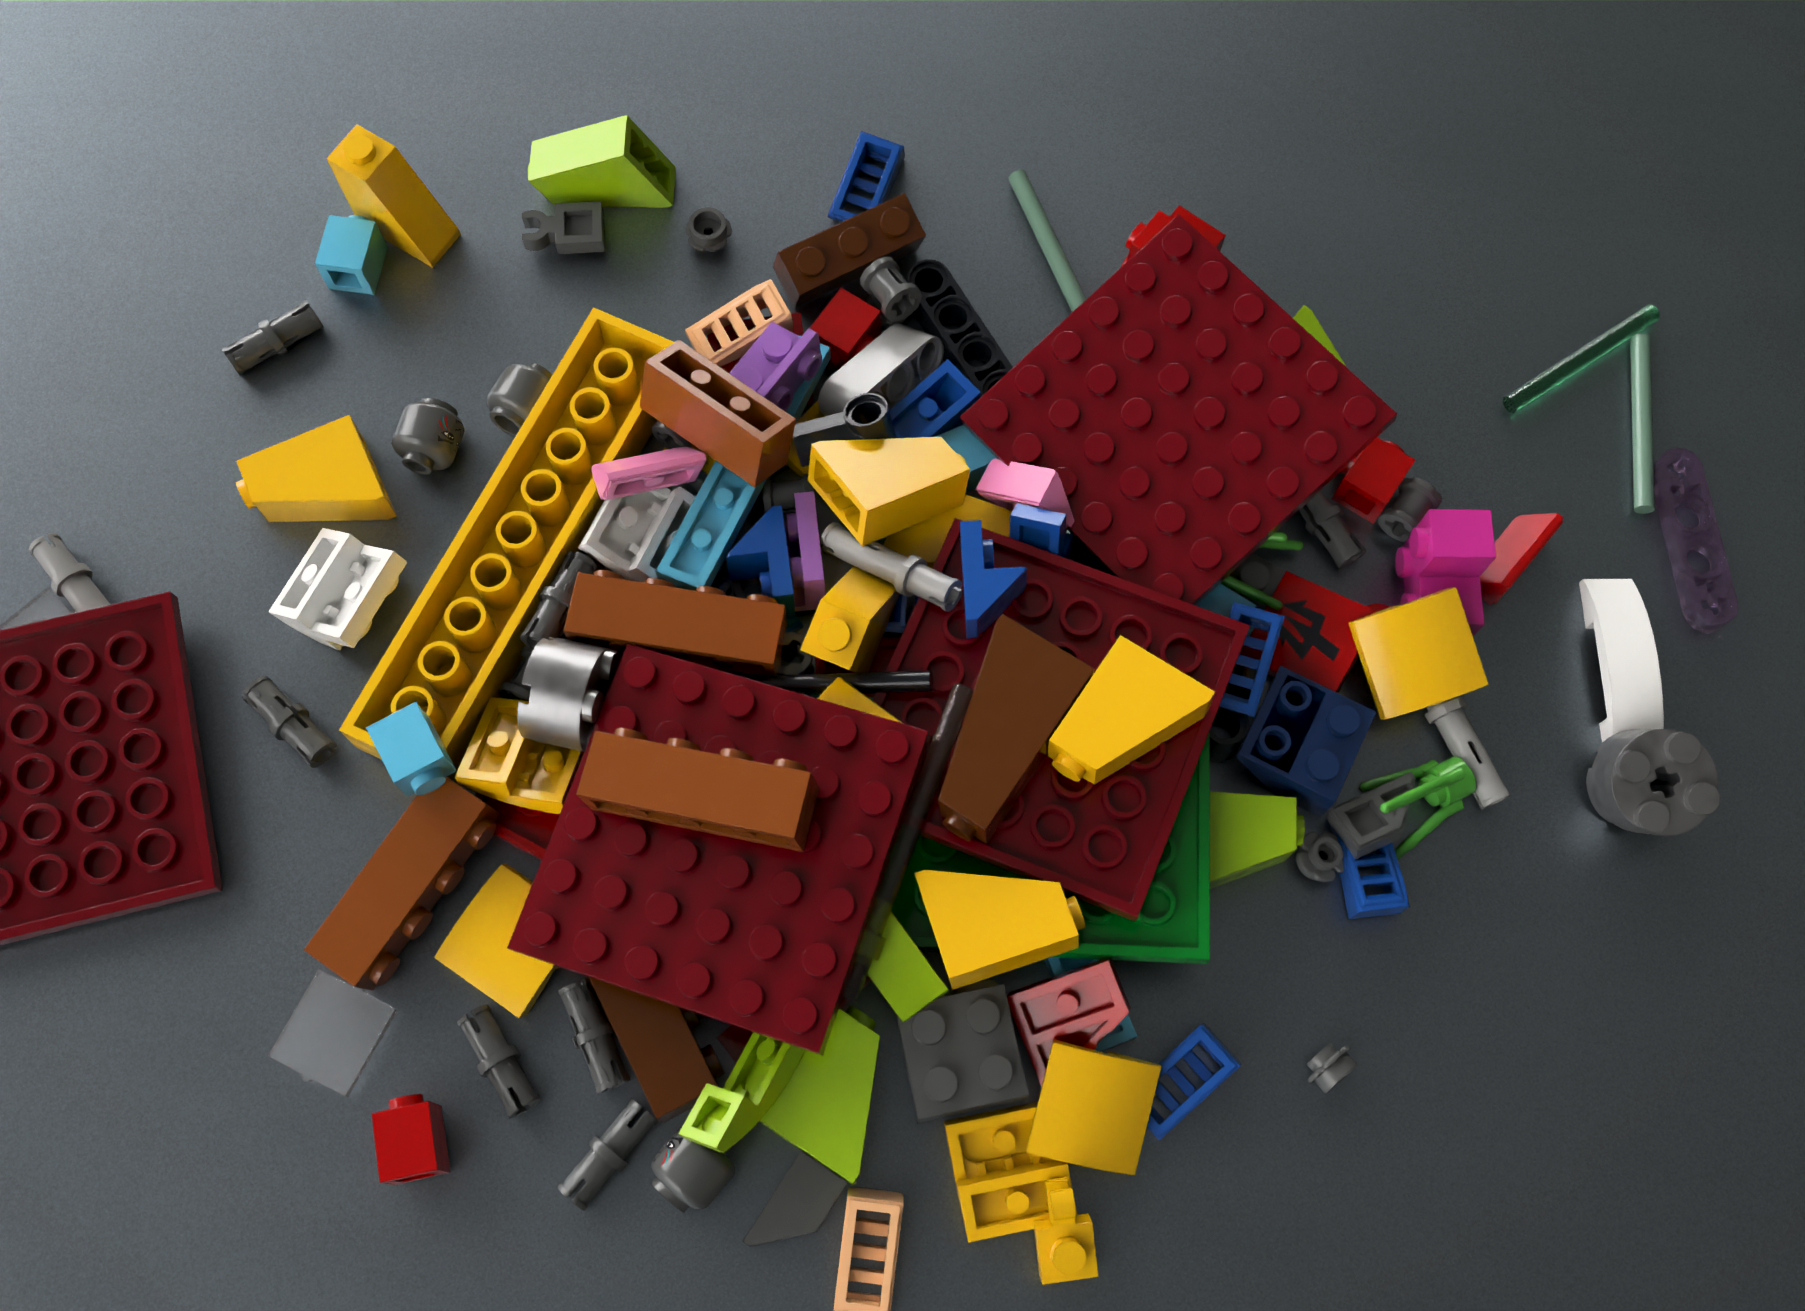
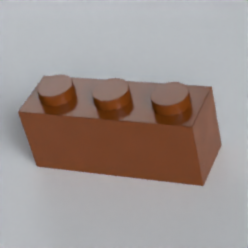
M680 340L645 361L640 408L754 488L787 464L796 418Z

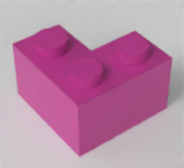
M1429 509L1419 524L1411 530L1410 536L1404 545L1399 547L1396 552V574L1398 577H1403L1404 594L1401 597L1400 605L1446 588L1456 587L1472 636L1485 625L1480 576L1496 558L1491 510Z

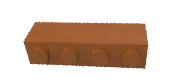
M596 570L594 574L577 572L564 633L568 640L619 651L620 656H623L626 645L631 644L731 674L765 676L777 675L787 618L785 605L778 604L775 599L765 595L752 594L745 599L727 596L724 591L709 586H700L694 591L675 588L673 583L663 579L648 578L645 582L625 580L622 575L612 571Z
M616 728L614 734L595 731L576 793L590 809L804 852L819 786L812 773L807 771L805 765L789 759H775L773 765L753 761L752 755L731 748L721 749L720 755L700 751L699 745L679 738H669L667 744L647 741L648 737L643 733L627 728Z
M448 776L445 777V783L436 790L427 794L417 795L304 948L305 952L353 987L374 990L377 985H383L392 977L400 963L398 958L400 952L410 939L415 940L426 930L433 917V914L430 912L442 894L447 895L456 888L465 873V868L462 866L475 849H482L490 841L496 831L497 824L495 821L501 813Z

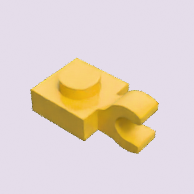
M1068 1177L1045 1180L1050 1219L1033 1221L1039 1276L1042 1285L1099 1277L1093 1223L1089 1213L1076 1215L1073 1189L1069 1188Z

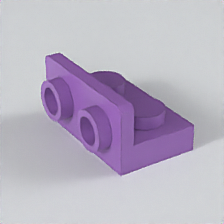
M771 322L729 374L786 412L796 390L804 380H811L821 366L822 355L819 334L809 328L802 337H799L780 325Z
M814 491L794 493L796 513L786 514V520H784L795 612L816 610L820 600L825 596Z

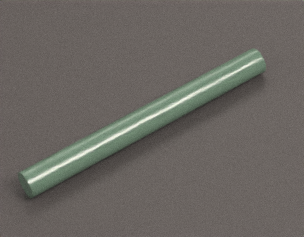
M1017 170L1009 176L1008 180L1070 310L1073 312L1086 300V297L1024 170Z
M1636 334L1630 338L1634 512L1647 514L1655 510L1650 336L1647 334Z

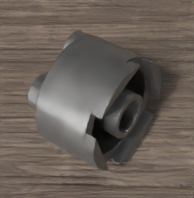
M549 637V639H541L528 660L522 680V685L531 686L529 704L518 702L517 721L520 735L523 738L532 739L537 742L585 752L619 666V651L562 638Z
M1631 729L1616 733L1602 742L1596 751L1598 754L1592 768H1588L1586 785L1589 798L1595 810L1608 822L1627 831L1660 836L1682 834L1699 825L1708 814L1714 812L1719 806L1720 793L1718 791V775L1714 761L1697 737L1690 733L1672 729Z

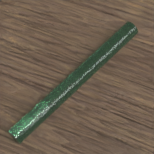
M1646 305L1503 397L1504 407L1510 413L1517 412L1658 321L1660 318L1658 309L1654 305Z

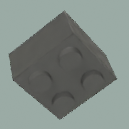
M1004 984L940 997L904 1023L895 1012L917 1124L1022 1102L1029 1096Z

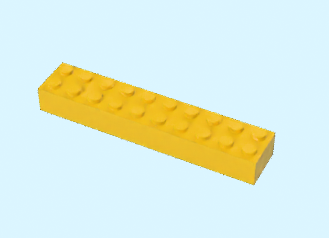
M593 307L341 725L339 731L356 748L381 759L366 727L417 702L430 718L453 765L458 770L490 697H501L502 694L499 688L503 682L510 681L523 658L520 651L525 644L521 641L520 636L537 610L536 608L540 603L538 596L543 587L551 584L567 552H579L578 546L604 499H600L591 471L592 465L638 456L652 434L651 428L658 420L640 408L645 361L675 342ZM456 772L448 775V777L454 779Z

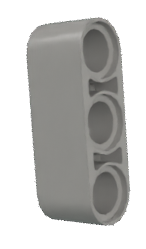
M900 323L890 326L826 380L820 390L818 399L821 413L828 416L843 412V408L849 400L863 393L881 395L885 398L890 410L940 366L944 355L942 340L937 336Z

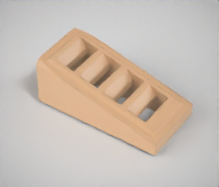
M769 279L754 286L685 329V333L695 351L721 367L743 357L771 322L780 325L792 333L793 322L789 309L773 281ZM766 307L772 315L767 320H765L760 311ZM747 316H750L755 325V328L748 331L742 320ZM730 324L738 336L732 342L724 327ZM714 333L722 348L714 352L706 335Z
M848 1187L833 1311H891L904 1205V1195L902 1193ZM857 1210L889 1213V1222L857 1218ZM854 1233L887 1237L886 1246L853 1242ZM851 1257L884 1261V1270L850 1266ZM848 1281L882 1285L881 1295L847 1291Z

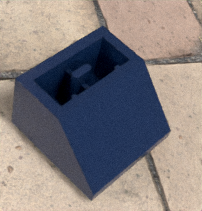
M1280 666L1236 757L1274 795L1297 797L1298 807L1321 818L1336 802L1376 711Z

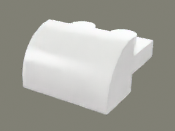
M679 486L673 490L666 487L605 500L578 548L613 572L622 575L625 580L645 582L648 578H657L655 571L692 505L695 496Z
M322 528L269 610V613L295 630L336 650H341L343 646L355 648L358 641L370 630L372 619L386 596L391 594L396 588L399 575L407 561L392 550L364 545L350 533Z

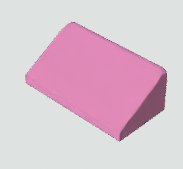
M678 447L592 465L591 471L600 499L605 501L694 482L707 459L704 452L690 447Z
M992 459L976 487L979 495L988 502L1011 511L1019 503L1067 514L1066 528L1072 527L1074 518L1061 479L1054 469L1012 461L1007 466L1000 459Z

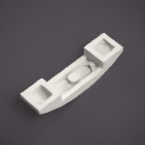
M1582 579L1579 582L1585 628L1594 629L1607 714V718L1599 723L1602 742L1612 735L1625 730L1664 729L1663 694L1657 649L1648 613L1632 579Z

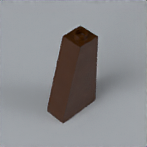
M1004 614L999 617L995 624L938 798L941 816L945 817L943 824L948 830L966 841H971L974 836L985 844L989 842L1042 761L1048 755L1049 739L1079 697L1095 670Z

